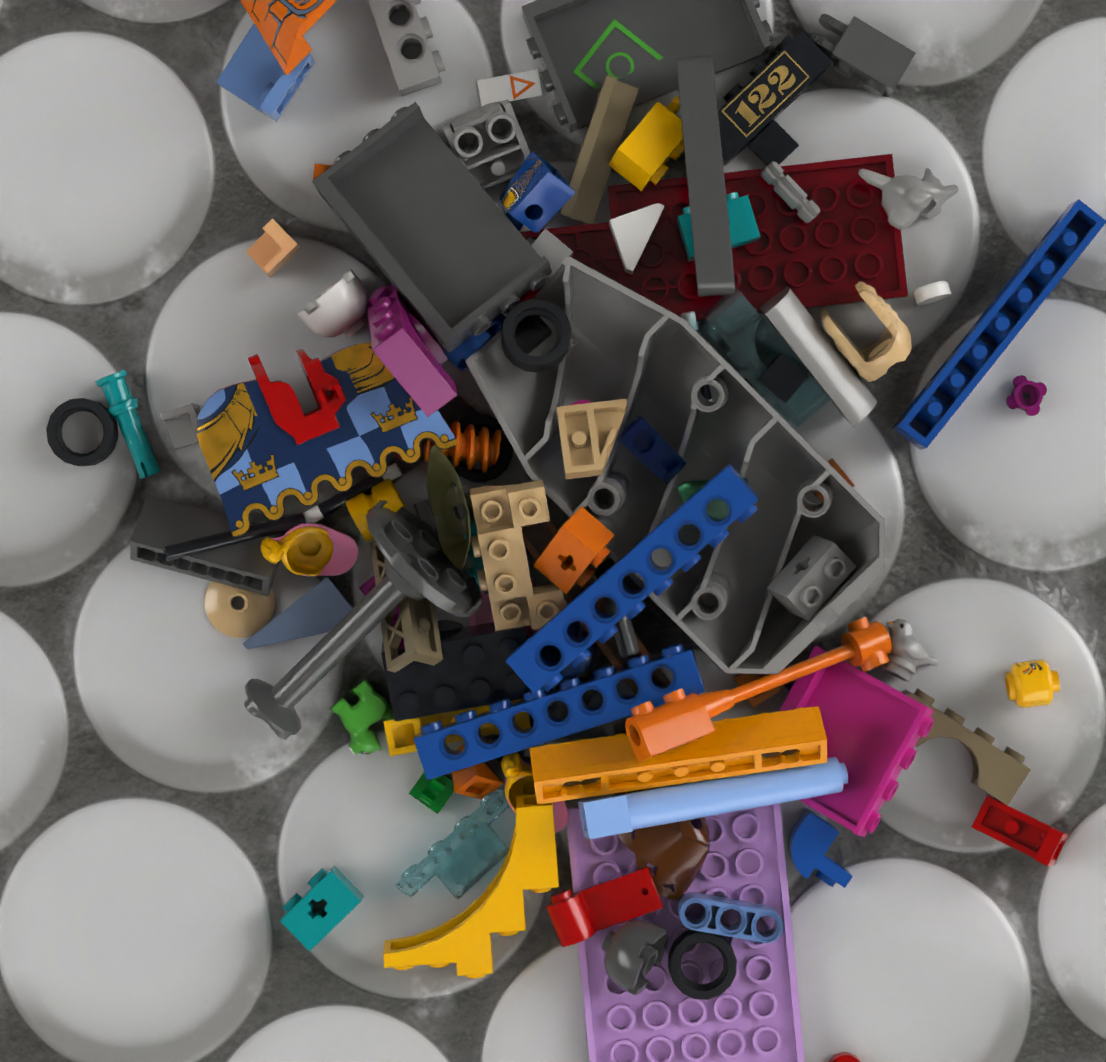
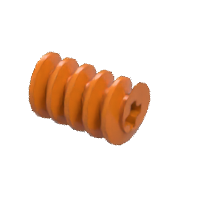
M454 421L450 430L458 442L455 447L450 449H440L447 458L448 456L452 457L454 468L459 466L462 459H466L467 470L471 471L476 462H480L482 473H486L491 464L496 465L501 443V430L497 429L490 438L488 428L483 426L476 436L473 424H468L463 433H461L460 423ZM431 439L424 440L423 453L427 463L430 450L435 445Z

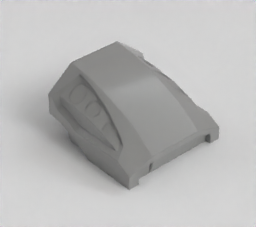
M509 100L486 104L457 116L442 126L452 152L484 190L512 179L530 154Z

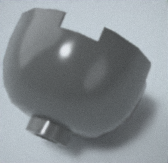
M632 920L623 924L616 932L611 930L602 944V950L606 951L604 966L609 978L635 996L640 994L650 982L644 977L650 972L654 964L659 966L669 938L665 935L667 930L644 920Z

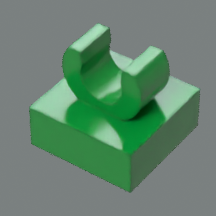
M423 772L409 794L438 814L454 792L453 780L446 774L427 780L425 772Z

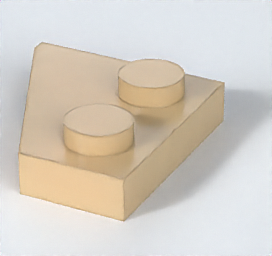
M627 399L556 407L566 480L603 475L627 411Z

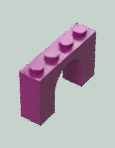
M393 284L388 288L382 286L370 295L367 305L372 350L425 415L429 417L457 396L455 382L441 366L448 358L444 355L439 340Z

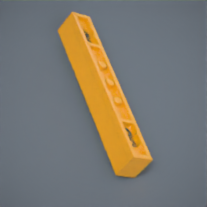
M819 706L800 707L794 710L711 721L715 729L714 732L638 763L627 734L623 733L614 736L531 747L529 750L537 805L827 763V737Z

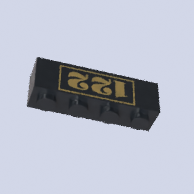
M803 31L795 38L791 34L786 36L775 48L778 54L770 62L765 58L761 60L750 71L749 74L753 78L744 87L738 83L723 97L727 103L718 111L724 166L730 163L831 65L832 61Z

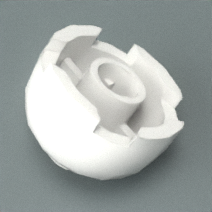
M352 269L343 275L344 278L337 283L330 284L306 305L310 312L305 308L297 313L305 325L315 334L334 338L345 333L347 337H350L365 324L361 318L367 311L369 303L368 293Z

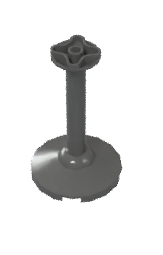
M380 500L366 515L369 531L380 551L385 556L384 569L386 576L277 684L272 686L260 679H250L245 685L248 697L244 702L245 708L253 716L265 721L281 739L286 740L290 735H296L301 729V721L294 706L407 596L413 599L426 598L439 608L457 617H470L481 605L483 600L475 578L471 577L466 581L461 571L450 562L442 551L437 532L416 514L403 506L397 512H394L389 508L383 507L387 501Z

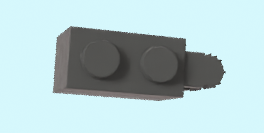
M822 14L818 20L820 24L841 37L837 45L819 34L810 33L809 38L822 52L830 56L829 59L834 63L832 68L848 78L854 75L864 81V88L878 96H882L883 93L889 96L894 91L916 54L855 16L848 26L830 15Z

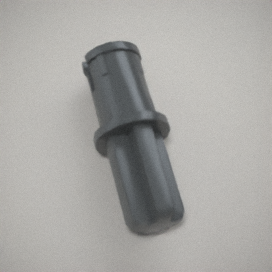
M602 597L606 614H613L616 611L614 600L609 597ZM624 616L615 624L618 631L613 635L619 657H627L639 652L631 620Z

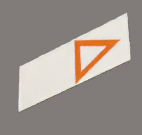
M538 69L477 80L481 107L503 100L515 101L542 96Z

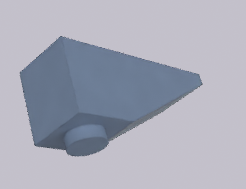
M328 576L245 641L243 645L246 649L327 633L355 606L333 578Z

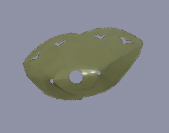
M433 445L429 453L426 476L428 499L432 515L435 517L442 551L457 569L462 570L465 566L471 542V526L474 517L472 502L469 496L464 493L459 477L450 461L437 446ZM458 504H464L467 509L466 516L463 519H458L453 514V509Z

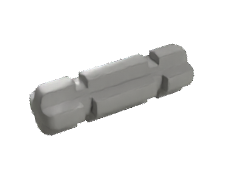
M773 161L762 170L761 177L769 185L772 183L775 186L774 191L792 210L794 208L797 209V215L805 223L811 222L819 214L820 208L812 199L810 201L807 200L806 197L808 195L789 175L785 176L783 174L784 170L777 162Z

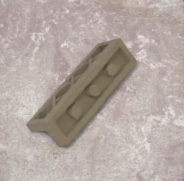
M609 75L604 77L569 180V184L575 193L559 210L558 214L586 224H593L612 169L608 164L620 146L639 88L617 81V78Z
M374 540L370 543L375 585H377L386 576L384 569L385 557ZM407 596L381 621L387 671L395 673L413 661L434 666L443 660L435 604L426 598L413 599ZM397 606H399L400 615L396 625H394L393 616ZM403 637L405 652L398 656L397 649Z

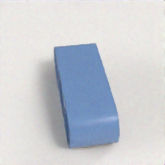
M697 892L685 894L678 903V914L681 922L686 928L761 943L774 942L783 932V922L778 912L768 905ZM692 903L701 904L704 906L703 915L698 919L688 918L685 916V910L688 905ZM728 909H734L739 912V920L731 926L720 922L721 915ZM771 916L775 919V924L770 931L761 932L756 929V923L760 917Z

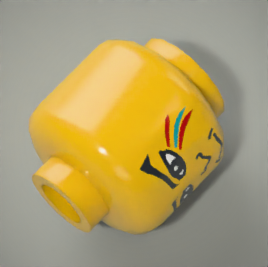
M1044 660L1016 662L1012 665L1010 672L1005 673L1007 697L1009 701L1014 700L1015 704L1020 708L1047 706L1052 702L1054 692L1060 691L1057 670L1051 671L1048 663Z

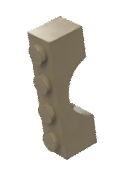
M918 688L914 694L904 690L903 694L934 710L931 716L934 718V724L925 738L920 736L915 747H919L926 741L938 737H949L960 741L968 750L972 759L973 774L971 783L1008 806L1031 770L1022 764L1025 757L1008 746L1004 752L992 745L996 738L978 727L974 732L970 731L962 725L965 718L951 709L947 708L942 713L932 706L935 699Z

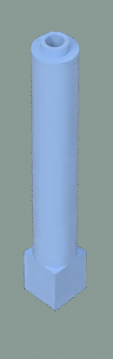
M834 756L827 758V763L684 783L578 801L584 838L595 839L633 832L632 830L840 793L843 791V784L848 783V773L843 762L839 763L838 759Z

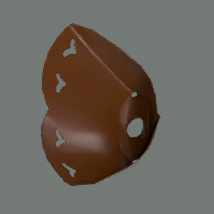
M649 788V789L635 790V791H629V792L615 793L614 795H616V794H628V793H634V792H639V791L651 790V789H656V788ZM705 817L698 818L701 825L699 830L692 826L691 820L636 829L634 838H632L631 832L618 834L622 843L635 853L637 870L647 867V863L658 867L655 876L652 875L658 894L670 900H677L689 889L701 870L710 848L709 828ZM674 884L675 892H672L671 888L664 887L663 885Z

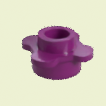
M1023 375L1015 377L1013 379V391L1006 398L1007 406L1010 409L1019 408L1024 410L1029 416L1037 415L1040 412L1039 405L1042 402L1043 396L1047 393L1045 384L1028 381ZM1025 392L1029 393L1030 395L1028 399H1025L1023 397V394Z

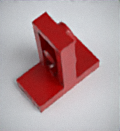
M988 795L971 827L1034 858V860L1046 866L1055 865L1069 834L1051 827L1011 806H1007Z

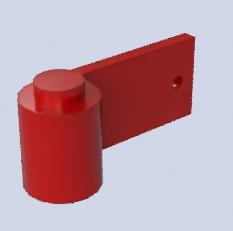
M648 866L575 893H571L570 889L559 891L550 896L552 902L546 905L561 947L582 942L599 930L664 907Z

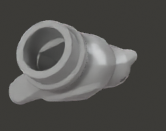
M904 619L887 622L886 625L889 628L892 649L890 654L887 655L890 662L884 665V671L908 682L911 675H915L916 666L922 664L938 666L939 660L929 657L914 637L909 622Z

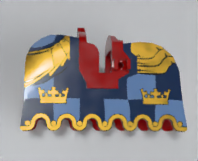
M369 342L342 348L321 360L318 357L311 359L303 349L296 351L319 408L303 413L292 387L280 380L270 382L258 354L248 358L256 379L232 384L217 390L207 399L197 418V438L222 499L231 533L236 537L244 535L249 531L251 526L249 515L253 510L261 511L271 521L279 520L284 515V500L287 496L292 495L296 497L300 504L306 507L313 506L319 499L318 486L321 482L327 481L336 491L347 492L353 485L352 472L356 467H361L364 472L373 478H380L388 469L386 458L390 453H394L403 462L412 464L416 463L421 457L420 444L424 439H431L442 450L455 447L458 441L438 410L429 417L425 415L374 353L372 343ZM330 390V395L327 397L326 392Z

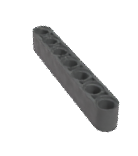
M712 55L676 58L698 297L735 294Z

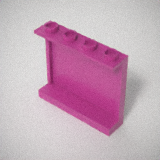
M815 645L808 659L827 651ZM842 661L796 679L779 712L794 710L800 707L819 706L827 737V758L835 756L839 763L843 762L848 773V783L843 784V791L840 793L801 799L799 801L853 831L852 833L865 837L867 832L873 833L878 826L882 816L878 812L884 801L889 802L895 795L899 787V782L896 779L901 770H907L914 761L917 753L914 747L920 736L925 738L934 724V718L931 717L934 710Z

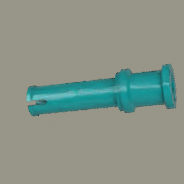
M122 370L95 382L97 387H102L109 404L107 410L111 417H116L139 473V478L143 479L162 470L157 463L136 411V408L139 407L138 399L133 398L125 379L127 372Z

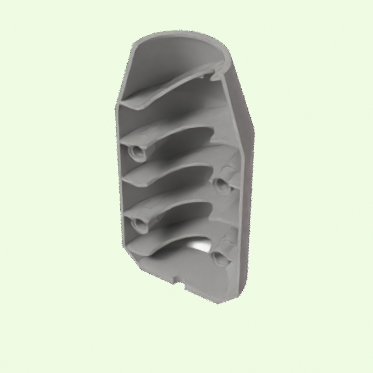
M567 256L561 262L562 264L556 273L533 297L534 299L548 300L558 305L568 317L571 326V339L569 350L563 361L547 371L540 373L526 372L514 366L505 356L501 344L502 332L500 330L491 340L465 361L528 476L533 481L543 480L545 493L569 517L582 506L608 528L615 536L606 548L611 551L608 556L615 563L730 463L759 496L758 501L754 503L757 507L756 512L743 523H740L737 519L726 528L730 534L714 548L708 543L698 552L702 558L686 572L679 568L670 576L673 583L659 596L652 592L648 596L725 673L779 674L823 632L833 619L842 614L884 573L885 519L684 318ZM543 316L539 317L552 330V335L528 355H545L557 343L558 333L555 325ZM709 384L716 387L719 392L718 401L711 402L706 400L700 392L701 386ZM582 399L592 402L627 399V411L603 475L566 480L556 407L568 406ZM654 435H657L681 460L663 481L642 462L638 454V450L649 449L647 439L652 440ZM651 451L650 454L654 457L656 453ZM606 488L612 491L615 498L614 504L610 505L601 502L597 490ZM809 490H817L824 496V502L820 504L810 503L804 498V494ZM720 499L712 500L707 505L709 514L714 518H723L729 512L727 504ZM685 524L680 528V536L684 541L692 543L700 538V531L693 524ZM815 535L834 542L856 567L812 618L806 620L788 612L766 588L809 539ZM659 548L652 552V559L656 565L665 567L672 563V555L668 550ZM637 573L627 574L641 589L644 587V580L641 575ZM707 592L713 593L718 598L719 604L714 606L705 605L699 596Z

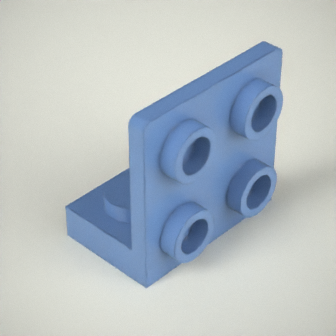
M253 24L219 76L217 83L277 122L315 61L309 53L286 75L256 25Z

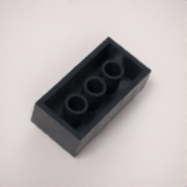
M492 622L439 632L443 654L441 662L433 666L413 661L396 673L387 671L384 643L382 642L381 655L394 721L490 705L508 698L510 701L524 699L523 694L531 691L506 663L509 655L527 640L525 626L495 631V625ZM403 638L397 649L398 656L405 652Z

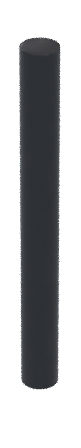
M303 513L282 517L276 521L270 520L251 525L249 531L239 537L233 536L230 530L163 547L166 561L285 532L296 525L306 523Z

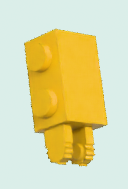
M676 96L667 107L658 101L620 145L608 164L641 192L650 181L656 185L669 169L665 163L670 157L676 161L684 152L682 122L675 115L680 109L679 96Z

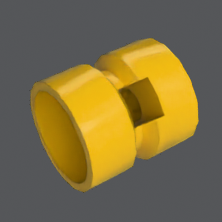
M390 478L373 486L370 495L360 493L345 502L352 519L366 542L374 539L369 531L366 515L380 500L387 501L383 507L389 508L394 512H397L402 506L407 509Z

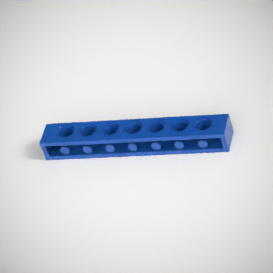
M1079 199L1069 204L892 428L918 449H926L1105 225L1106 220Z
M729 463L512 652L506 659V663L534 694L542 687L548 692L563 679L560 672L565 667L571 664L576 668L591 654L587 650L588 647L597 640L601 644L605 643L618 631L615 627L618 621L624 616L631 620L646 606L642 601L653 592L656 596H659L673 583L670 576L679 568L684 572L688 571L702 558L698 554L701 549L708 543L714 548L730 534L726 528L737 519L740 523H743L756 512L757 507L754 503L758 501L759 496ZM715 499L724 501L729 509L728 514L723 518L712 517L707 509L709 502ZM685 524H693L699 529L700 538L692 543L686 542L680 536V528ZM659 548L668 550L672 555V563L665 567L656 565L652 559V552ZM629 573H637L642 576L644 587L637 591L631 590L625 585L624 577ZM601 597L611 598L616 604V611L613 614H603L597 607V600ZM574 621L585 623L588 627L589 635L585 638L573 636L570 632V623ZM546 645L556 646L561 652V659L556 662L548 661L543 656V647Z
M682 643L662 649L663 655L649 659L648 654L637 656L627 660V667L614 670L613 665L593 671V678L581 682L578 676L559 682V689L545 693L542 687L535 694L532 691L524 693L525 700L511 704L509 698L490 704V711L478 715L475 709L454 716L456 722L442 726L441 720L421 726L422 733H418L415 736L414 742L427 780L633 715L630 710L631 708L651 701L655 708L665 704L663 700L664 695L683 688L685 695L705 692V685L692 646L684 648ZM659 667H665L672 672L673 679L667 685H659L652 678L653 671ZM625 678L634 680L638 686L637 693L633 696L622 695L617 687L620 680ZM591 689L599 691L603 696V703L598 707L588 706L583 700V694ZM553 701L564 702L569 710L568 715L564 718H555L549 711V704ZM519 712L529 713L533 717L534 726L529 729L519 728L515 723V715ZM484 723L496 725L499 730V737L495 740L485 739L480 731L481 725ZM450 734L460 735L465 742L464 749L461 751L450 749L446 742L447 736Z

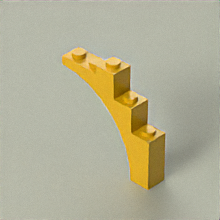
M536 794L517 795L516 823L510 848L499 872L482 895L463 912L438 927L413 936L385 940L383 951L384 968L393 967L395 970H408L417 965L441 968L448 966L450 963H456L457 976L476 979L484 977L486 974H493L491 933L511 936L519 931H526L524 890L530 889L535 893H544L552 888L559 887L553 803L537 805Z

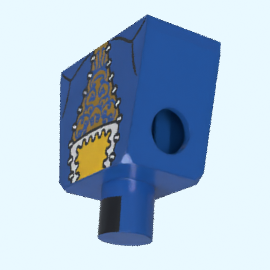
M532 151L502 192L499 200L507 210L505 215L518 231L525 225L534 233H538L574 195L575 191L559 170Z

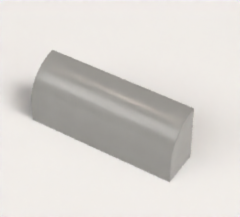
M786 286L759 308L843 417L853 427L861 422L876 406L877 399L792 290Z

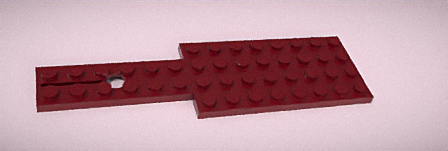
M892 154L780 166L784 170L783 174L785 176L789 175L808 195L806 197L807 200L810 201L812 199L820 208L819 214L809 223H805L797 215V209L794 208L792 210L774 191L775 186L772 183L769 185L761 177V172L764 168L724 173L726 195L735 192L738 193L739 197L748 195L760 233L758 241L731 249L735 294L698 297L695 260L688 261L676 221L678 216L683 215L682 209L689 206L687 177L660 180L656 185L650 181L642 192L631 183L607 187L611 219L656 203L664 205L662 214L632 275L624 270L609 222L547 229L573 251V259L680 317L682 313L695 311L696 321L763 314L759 308L786 286L792 290L806 309L865 302L854 286L859 281L874 287L877 295L882 297L883 300L908 297L901 230L896 229L887 221L888 216L882 206V190L868 184L858 174L860 169H866L890 178L895 177ZM541 229L538 233L533 231H523L520 233L526 240L530 237L536 240L544 229ZM543 287L536 291H528L520 298V302L532 299Z

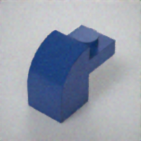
M808 808L803 811L789 835L788 852L791 861L804 878L808 879L816 868L818 871L815 876L831 887L837 882L845 888L853 876L848 870L825 855L840 832Z

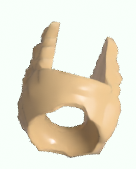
M859 281L854 285L856 290L886 326L881 337L876 342L860 350L825 308L821 312L824 330L834 339V343L837 349L842 352L843 357L849 360L850 364L862 378L871 382L885 375L888 368L895 363L906 361L912 349L911 334L906 324L899 319L897 311L892 310L891 305L885 303L883 298L877 295L875 288Z

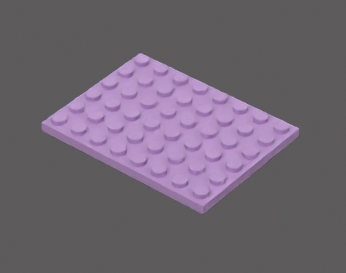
M780 803L705 817L709 828L710 848L701 870L689 889L677 900H670L659 894L664 906L662 909L599 930L590 938L578 943L589 1062H805ZM579 806L567 807L569 813L567 834L573 893L637 870L635 853L622 843L618 834L595 839L584 838ZM698 818L691 819L692 826L699 830L701 825ZM632 830L633 832H631L632 838H634L635 830ZM647 863L648 867L652 869V875L655 876L658 867ZM674 884L663 885L664 887L671 888L672 892H675ZM697 892L773 907L783 922V932L776 941L761 943L724 936L733 948L737 959V970L731 986L723 994L709 1000L693 999L683 994L674 985L668 969V953L673 942L683 932L691 930L682 924L678 914V903L685 894ZM699 903L688 905L685 910V916L690 919L700 918L704 913V906ZM734 909L724 911L720 922L727 926L734 925L739 920V912ZM771 916L760 917L756 923V929L761 932L770 931L775 924V919ZM632 920H644L667 930L665 935L669 938L659 966L654 964L650 972L644 977L650 982L640 994L635 996L619 987L607 975L604 966L606 951L602 950V944L611 930L616 932L623 924ZM699 942L685 950L681 958V969L689 981L696 984H708L720 976L723 969V957L715 946Z

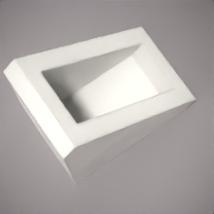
M656 203L609 220V227L626 273L633 274L662 214L664 205Z

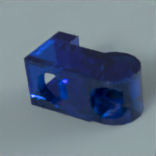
M639 415L617 437V440L666 485L687 465L685 460Z

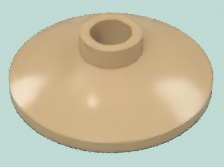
M211 581L205 593L204 605L209 621L218 631L230 637L245 638L253 636L271 621L275 612L276 597L273 587H271L269 596ZM235 596H241L245 601V605L241 610L235 609L232 605V600Z

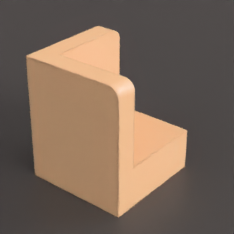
M271 219L262 228L265 233L247 249V254L270 278L301 249L274 219Z

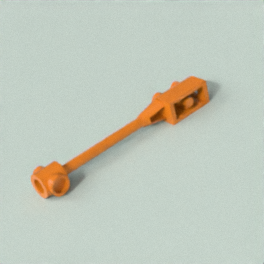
M863 617L847 624L849 632L842 635V646L784 668L779 674H769L731 690L725 689L685 695L683 688L664 695L663 700L665 704L654 708L652 702L648 701L631 708L633 716L626 719L625 728L638 763L714 732L715 729L711 718L729 710L738 702L844 660H848L855 667L860 666L863 672L890 662L887 655L891 652L892 644L888 631L880 622L874 621L869 623L867 617Z

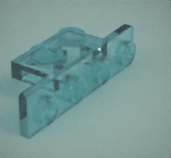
M498 789L496 792L486 795L481 800L480 807L470 816L460 819L455 824L454 831L448 837L433 844L427 852L428 855L421 862L410 866L404 871L401 880L396 884L397 889L407 896L413 897L434 876H437L455 898L459 899L504 858L509 850L507 845L490 826L510 807L505 798L504 791Z

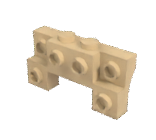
M543 480L514 485L471 488L469 490L478 534L471 536L474 558L482 557L484 569L477 570L481 592L488 591L495 631L531 625L532 630L540 629L565 607L563 591L554 583L532 587L521 526L550 521Z

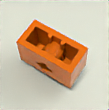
M581 506L562 525L533 566L567 594L576 584L582 588L595 574L596 571L591 566L593 565L598 568L611 553L606 547L615 535Z

